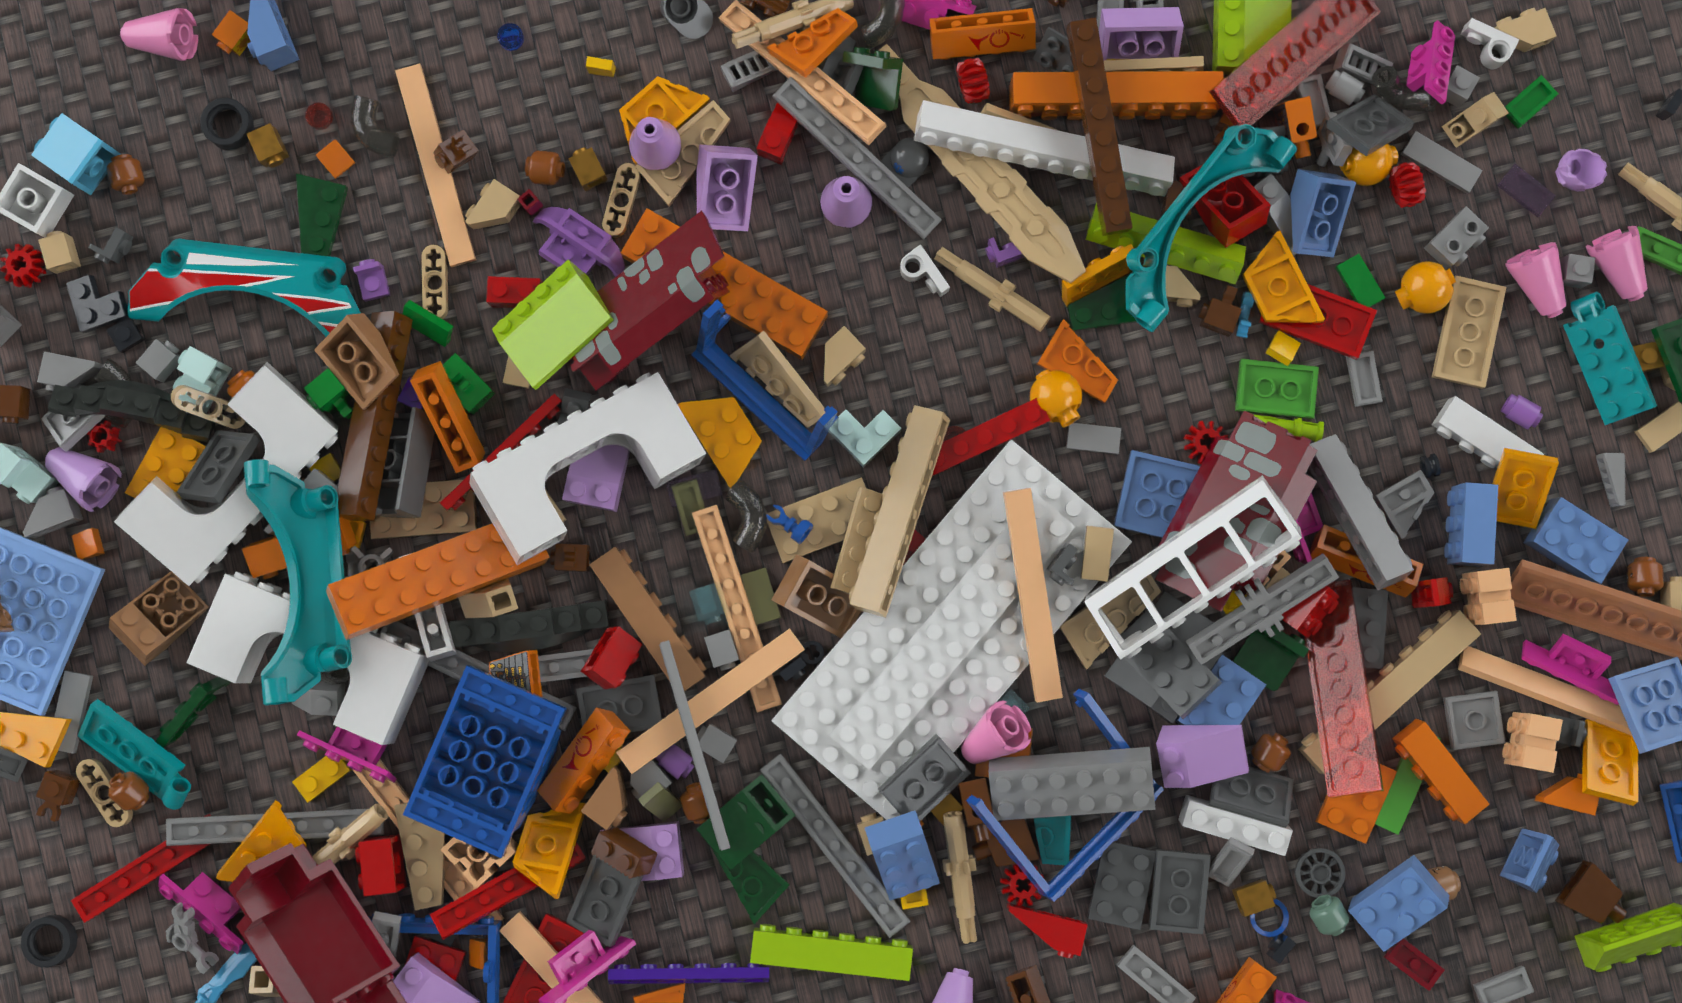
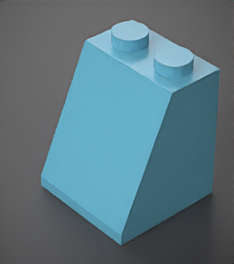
M61 113L59 117L51 122L50 130L45 137L35 144L34 152L31 155L74 186L92 195L107 174L106 167L111 162V158L121 153Z

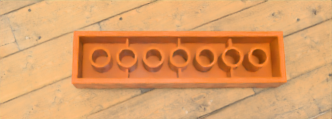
M1223 71L1106 72L1113 116H1119V119L1122 120L1133 119L1135 116H1145V119L1149 120L1159 119L1160 116H1170L1171 119H1184L1186 116H1196L1197 119H1210L1212 116H1215L1224 103ZM1013 72L1009 85V111L1031 119V116H1042L1043 120L1057 119V116H1067L1069 120L1082 119L1074 72Z
M646 208L620 253L625 260L633 264L676 231L679 226ZM723 252L725 257L712 266L716 274L721 273L729 284L727 288L730 292L718 298L726 310L722 315L727 313L731 316L730 320L757 335L765 331L776 346L803 360L827 319L828 311ZM717 299L709 302L706 306L710 307Z
M492 523L328 584L326 593L346 640H349L544 565L550 557L547 550H544L523 563L516 565Z

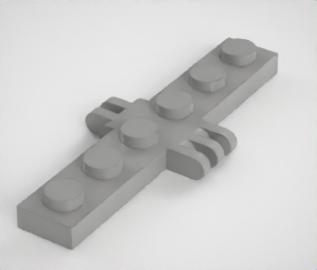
M1323 553L1268 589H1265L1257 578L1253 580L1258 588L1257 590L1253 591L1251 586L1247 584L1244 588L1249 595L1245 597L1240 590L1235 592L1242 603L1240 607L1186 640V643L1202 665L1257 629L1261 633L1266 630L1271 638L1275 635L1271 629V626L1274 624L1279 632L1284 630L1280 623L1284 619L1282 616L1284 612L1338 579L1339 576Z

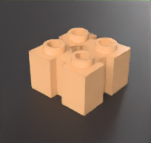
M1509 568L1462 573L1463 579H1460V590L1462 594H1467L1468 604L1463 607V612L1473 625L1517 621L1514 600L1511 599L1510 589H1512Z
M1513 712L1512 717L1507 722V731L1511 733L1510 743L1506 742L1503 747L1504 764L1554 773L1557 751H1555L1556 742L1560 739L1563 720L1530 713Z
M454 837L441 851L454 865L461 862L467 868L462 874L475 888H478L498 870L494 865L495 863L501 867L516 853L518 843L511 837L502 858L485 851L480 853L476 847Z

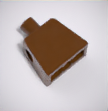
M981 778L959 783L958 791L967 829H974L976 843L992 840L990 830L980 818L974 817L973 809L966 801L971 795L980 798L993 814L986 779Z
M1025 819L998 821L1029 861L1039 859ZM992 833V840L972 846L977 861L992 856L996 867L1016 864L1007 855V851Z
M1585 860L1582 861L1555 899L1557 903L1601 924L1607 917L1615 923H1620L1627 913L1625 909L1617 904L1623 895L1622 891L1594 863Z

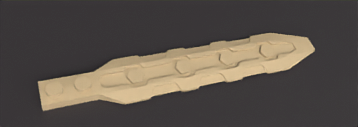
M887 44L879 49V51L890 52V57L899 58ZM903 62L899 100L903 121L914 134L917 115L923 100L960 108L943 89L919 80ZM928 145L942 160V165L953 177H957L976 198L975 202L986 214H990L1010 236L1009 240L1027 260L1070 284L1086 272L1068 226L1050 207L1045 206L1026 185L1027 181L1016 169H1012L1006 162L984 156L979 157L971 153L952 151L948 148Z

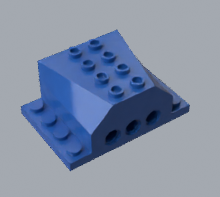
M467 665L403 815L502 858L514 831L520 828L536 800L537 790L543 783L556 753L561 733L558 727L567 708Z

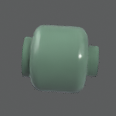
M1328 894L1316 898L1311 904L1312 907L1309 914L1318 931L1324 935L1337 936L1342 934L1349 923L1350 917L1341 900Z

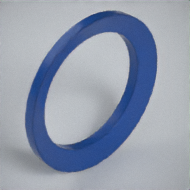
M1277 899L1273 901L1282 910L1283 922L1275 931L1267 932L1260 929L1255 922V914L1250 915L1252 927L1263 936H1277L1288 925V910Z

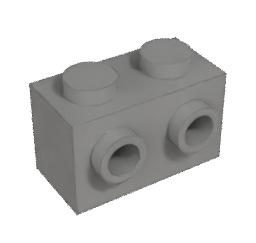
M1466 206L1441 229L1424 249L1445 269L1452 265L1458 267L1468 257L1465 252L1471 246L1475 249L1485 240L1486 237L1483 234L1489 227Z

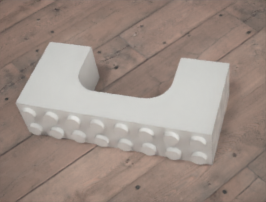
M268 362L260 368L227 404L261 435L265 445V455L262 460H268L269 464L278 466L298 479L302 473L300 470L305 465L310 468L319 459V451L323 446L328 449L338 439V425L318 408L315 409L308 402L306 396ZM156 476L119 514L114 522L190 586L193 581L198 584L209 573L208 570L211 568L209 565L212 562L218 564L224 558L229 549L227 546L231 542L236 545L244 537L247 531L245 527L249 523L254 526L264 515L248 498L245 478L220 504L211 507H196L182 499Z
M658 372L650 375V373L642 375L636 379L637 384L629 388L627 385L618 388L613 392L614 396L609 399L599 398L590 404V409L583 413L581 410H577L567 416L568 421L560 425L555 422L547 426L543 430L545 433L538 437L531 435L520 442L521 446L516 449L506 448L496 455L497 459L490 463L484 460L473 467L474 471L470 474L469 484L516 565L564 540L567 529L545 490V481L564 467L601 447L619 445L627 448L634 454L652 486L656 489L701 463L706 452Z
M235 572L234 575L225 574L187 663L233 683H251L268 644L285 632L289 615L290 593L284 592L282 594V588L271 583H257L259 578H252V575L247 573ZM378 629L350 639L352 662L347 667L350 674V684L333 725L380 745L394 744L429 660L426 657L424 647L405 642V645L401 644L402 638L391 633L381 632V634H378Z

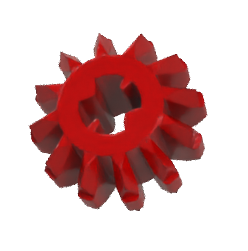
M970 58L958 63L956 71L963 99L968 104L988 99L990 85L983 62L979 58Z
M1405 162L1393 167L1389 173L1390 177L1388 180L1395 203L1402 208L1416 206V204L1424 201L1426 189L1420 167L1414 162Z
M15 244L14 251L10 248L6 249L8 257L0 258L6 264L0 268L1 272L6 273L4 277L6 281L13 282V285L19 288L23 285L27 288H32L33 281L41 283L39 275L47 274V272L41 268L45 265V262L41 258L42 252L40 250H34V247L30 244H26L24 247L21 244Z
M1199 421L1198 429L1192 425L1189 427L1192 435L1186 434L1184 436V440L1191 442V444L1184 446V450L1192 449L1193 452L1189 455V458L1193 459L1198 455L1197 461L1200 465L1209 451L1206 445H1201L1200 443L1204 439L1202 436L1206 440H1210L1211 445L1216 436L1228 438L1227 435L1220 436L1218 434L1223 430L1222 426L1213 430L1214 421H1209L1207 427L1203 421Z
M1012 864L1014 872L1005 868L1004 872L1009 876V879L1000 878V883L1008 886L1003 887L1001 893H1010L1007 898L1009 903L1013 902L1017 897L1016 903L1018 907L1022 906L1023 899H1026L1027 904L1031 906L1033 905L1030 898L1032 895L1040 900L1041 896L1036 892V887L1030 880L1026 881L1028 884L1026 889L1023 887L1019 890L1016 889V887H1019L1016 883L1018 879L1025 880V878H1028L1019 869L1017 864Z

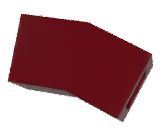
M530 189L517 198L531 217L544 207ZM533 199L534 201L527 206L526 204Z

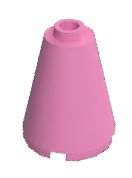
M175 8L127 21L120 31L121 39L127 47L179 61L193 58L198 46V35H194L193 26H197L192 13L184 8Z
M1629 226V232L1622 233L1620 229L1612 231L1593 240V247L1590 245L1586 246L1590 257H1595L1596 265L1621 299H1628L1629 302L1644 297V292L1648 289L1640 233L1637 226Z
M1555 242L1539 245L1540 249L1533 251L1528 249L1510 258L1505 263L1507 270L1540 315H1547L1548 318L1562 314V309L1566 307L1559 252Z
M999 701L991 705L962 742L961 752L963 757L972 764H978L1025 749L1031 739L1028 740L1031 726L1020 708L1015 705L1011 707L1005 704L1007 701Z

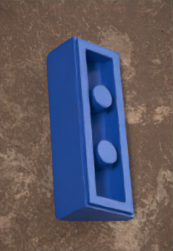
M1682 780L1660 784L1659 786L1677 863H1681Z

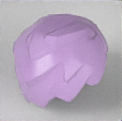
M1570 150L1561 158L1555 173L1558 183H1561L1563 187L1577 192L1585 191L1586 189L1595 188L1604 182V178L1607 176L1605 171L1607 165L1600 155L1590 150Z

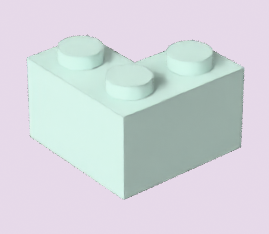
M189 346L188 350H184L178 359L179 365L177 369L184 374L177 378L173 385V390L177 386L187 385L217 396L232 368L208 354ZM187 392L185 395L180 394L179 399L183 402L188 401L194 405L196 404L197 400L189 397ZM208 400L203 404L202 410L204 413H207L213 400Z
M845 410L838 416V420L828 431L864 468L901 432V427L882 410L864 428Z
M0 443V484L7 488L13 487L18 491L16 496L27 504L31 502L37 503L38 498L47 495L46 491L55 488L59 483L46 467L20 447Z

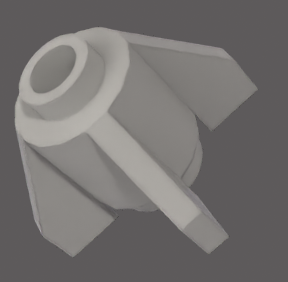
M356 546L351 549L360 559L358 564L359 573L369 570L373 565L385 564L393 554L390 547L380 557L375 554L364 556Z

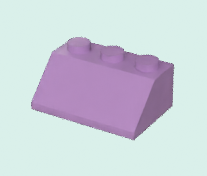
M1179 7L1102 9L1099 37L1103 60L1179 57L1184 27Z

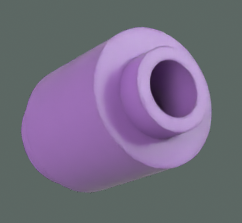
M1511 394L1501 408V412L1506 414L1505 417L1527 430L1531 426L1535 428L1543 417V414L1540 413L1541 407L1521 395L1515 396Z
M675 744L654 758L659 762L658 765L677 780L681 776L686 778L695 767L691 764L693 758Z

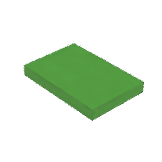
M1240 359L1235 411L1314 419L1319 367L1296 364L1286 366L1283 363Z

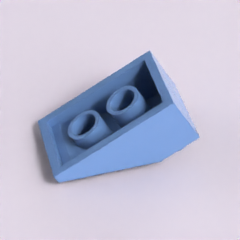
M250 0L247 34L251 42L247 43L253 58L257 57L260 65H265L270 71L300 60L276 1Z
M1297 170L1290 194L1294 253L1334 257L1356 185L1355 181L1331 173Z
M1522 828L1500 876L1529 891L1537 893L1538 889H1541L1546 883V872L1549 866L1553 865L1558 857L1557 849L1559 844L1550 835Z

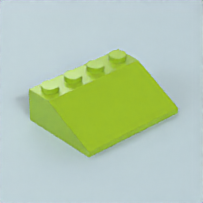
M1214 0L1212 71H1223V75L1242 76L1246 69L1271 77H1290L1292 0Z
M568 259L543 283L539 284L530 295L519 302L508 315L499 320L492 330L499 344L532 388L537 390L614 319L588 275Z
M1671 903L1623 919L1620 923L1614 922L1575 935L1585 967L1596 970V972H1602L1611 969V964L1617 962L1622 964L1637 960L1636 956L1644 953L1646 955L1660 953L1662 951L1661 948L1671 945V947L1681 946L1682 905Z

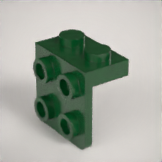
M855 47L854 51H844L842 62L863 66L856 84L855 98L864 106L895 111L898 107L903 59L890 57V52L875 50L873 54L870 53V48Z
M1274 624L1271 626L1275 634L1273 637L1270 638L1266 630L1261 633L1257 629L1247 637L1232 661L1265 683V687L1270 691H1277L1296 660L1304 658L1309 651V648L1303 645L1305 641L1293 633L1289 636L1283 631L1279 632Z

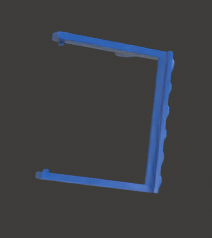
M717 299L703 313L697 347L691 356L800 458L806 461L823 443L830 427L838 420L839 417L836 415L838 411L832 406H827L824 409L825 413L817 421L813 432L811 433L715 344L717 333L731 319V316L727 313L721 317L726 310Z
M1078 689L1073 694L1077 699L1075 704L1085 709L1112 746L1109 750L1130 748L1088 692ZM1153 779L1154 799L1156 801L1164 789ZM973 795L966 800L1007 851V855L1019 866L1040 894L1053 902L1063 896L1066 889L1076 879L1080 878L1085 870L1095 860L1099 859L1112 842L1119 839L1121 833L1131 823L1135 822L1143 812H1118L1047 883L985 806L983 800Z
M412 913L399 914V916H402L399 933L439 934L430 914L425 915V918H415V914ZM372 914V916H368L371 922L374 914ZM488 915L454 934L488 935V960L483 968V981L487 983V1003H499V930L502 926V920H494V916Z

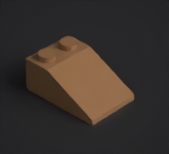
M364 313L346 315L314 349L363 410L367 409L399 375L381 333Z
M797 554L771 599L839 638L846 634L856 622L861 612L849 604V594L830 588L834 576L833 573Z

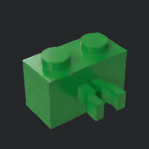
M456 353L443 364L465 412L468 411L474 415L496 394Z
M329 368L304 387V390L309 394L306 399L315 409L318 408L321 412L327 411L331 414L339 411L344 418L351 419L353 408L348 402L353 397Z

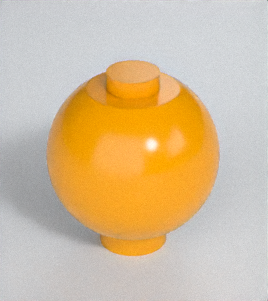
M1386 144L1365 156L1353 147L1351 154L1347 157L1344 165L1340 166V169L1349 180L1355 181L1357 185H1375L1384 180L1390 173L1392 166L1397 164L1398 151L1395 146Z
M1420 262L1405 272L1401 280V288L1396 290L1395 294L1403 310L1410 307L1419 313H1434L1443 309L1449 303L1454 292L1452 284L1456 283V280L1450 268L1445 270L1441 264L1436 262Z
M1047 369L1039 373L1035 377L1036 381L1030 390V401L1037 398L1040 407L1047 412L1051 419L1050 422H1059L1062 428L1076 422L1080 418L1077 409L1082 403V390L1078 381L1072 375L1063 371L1054 370L1050 372Z

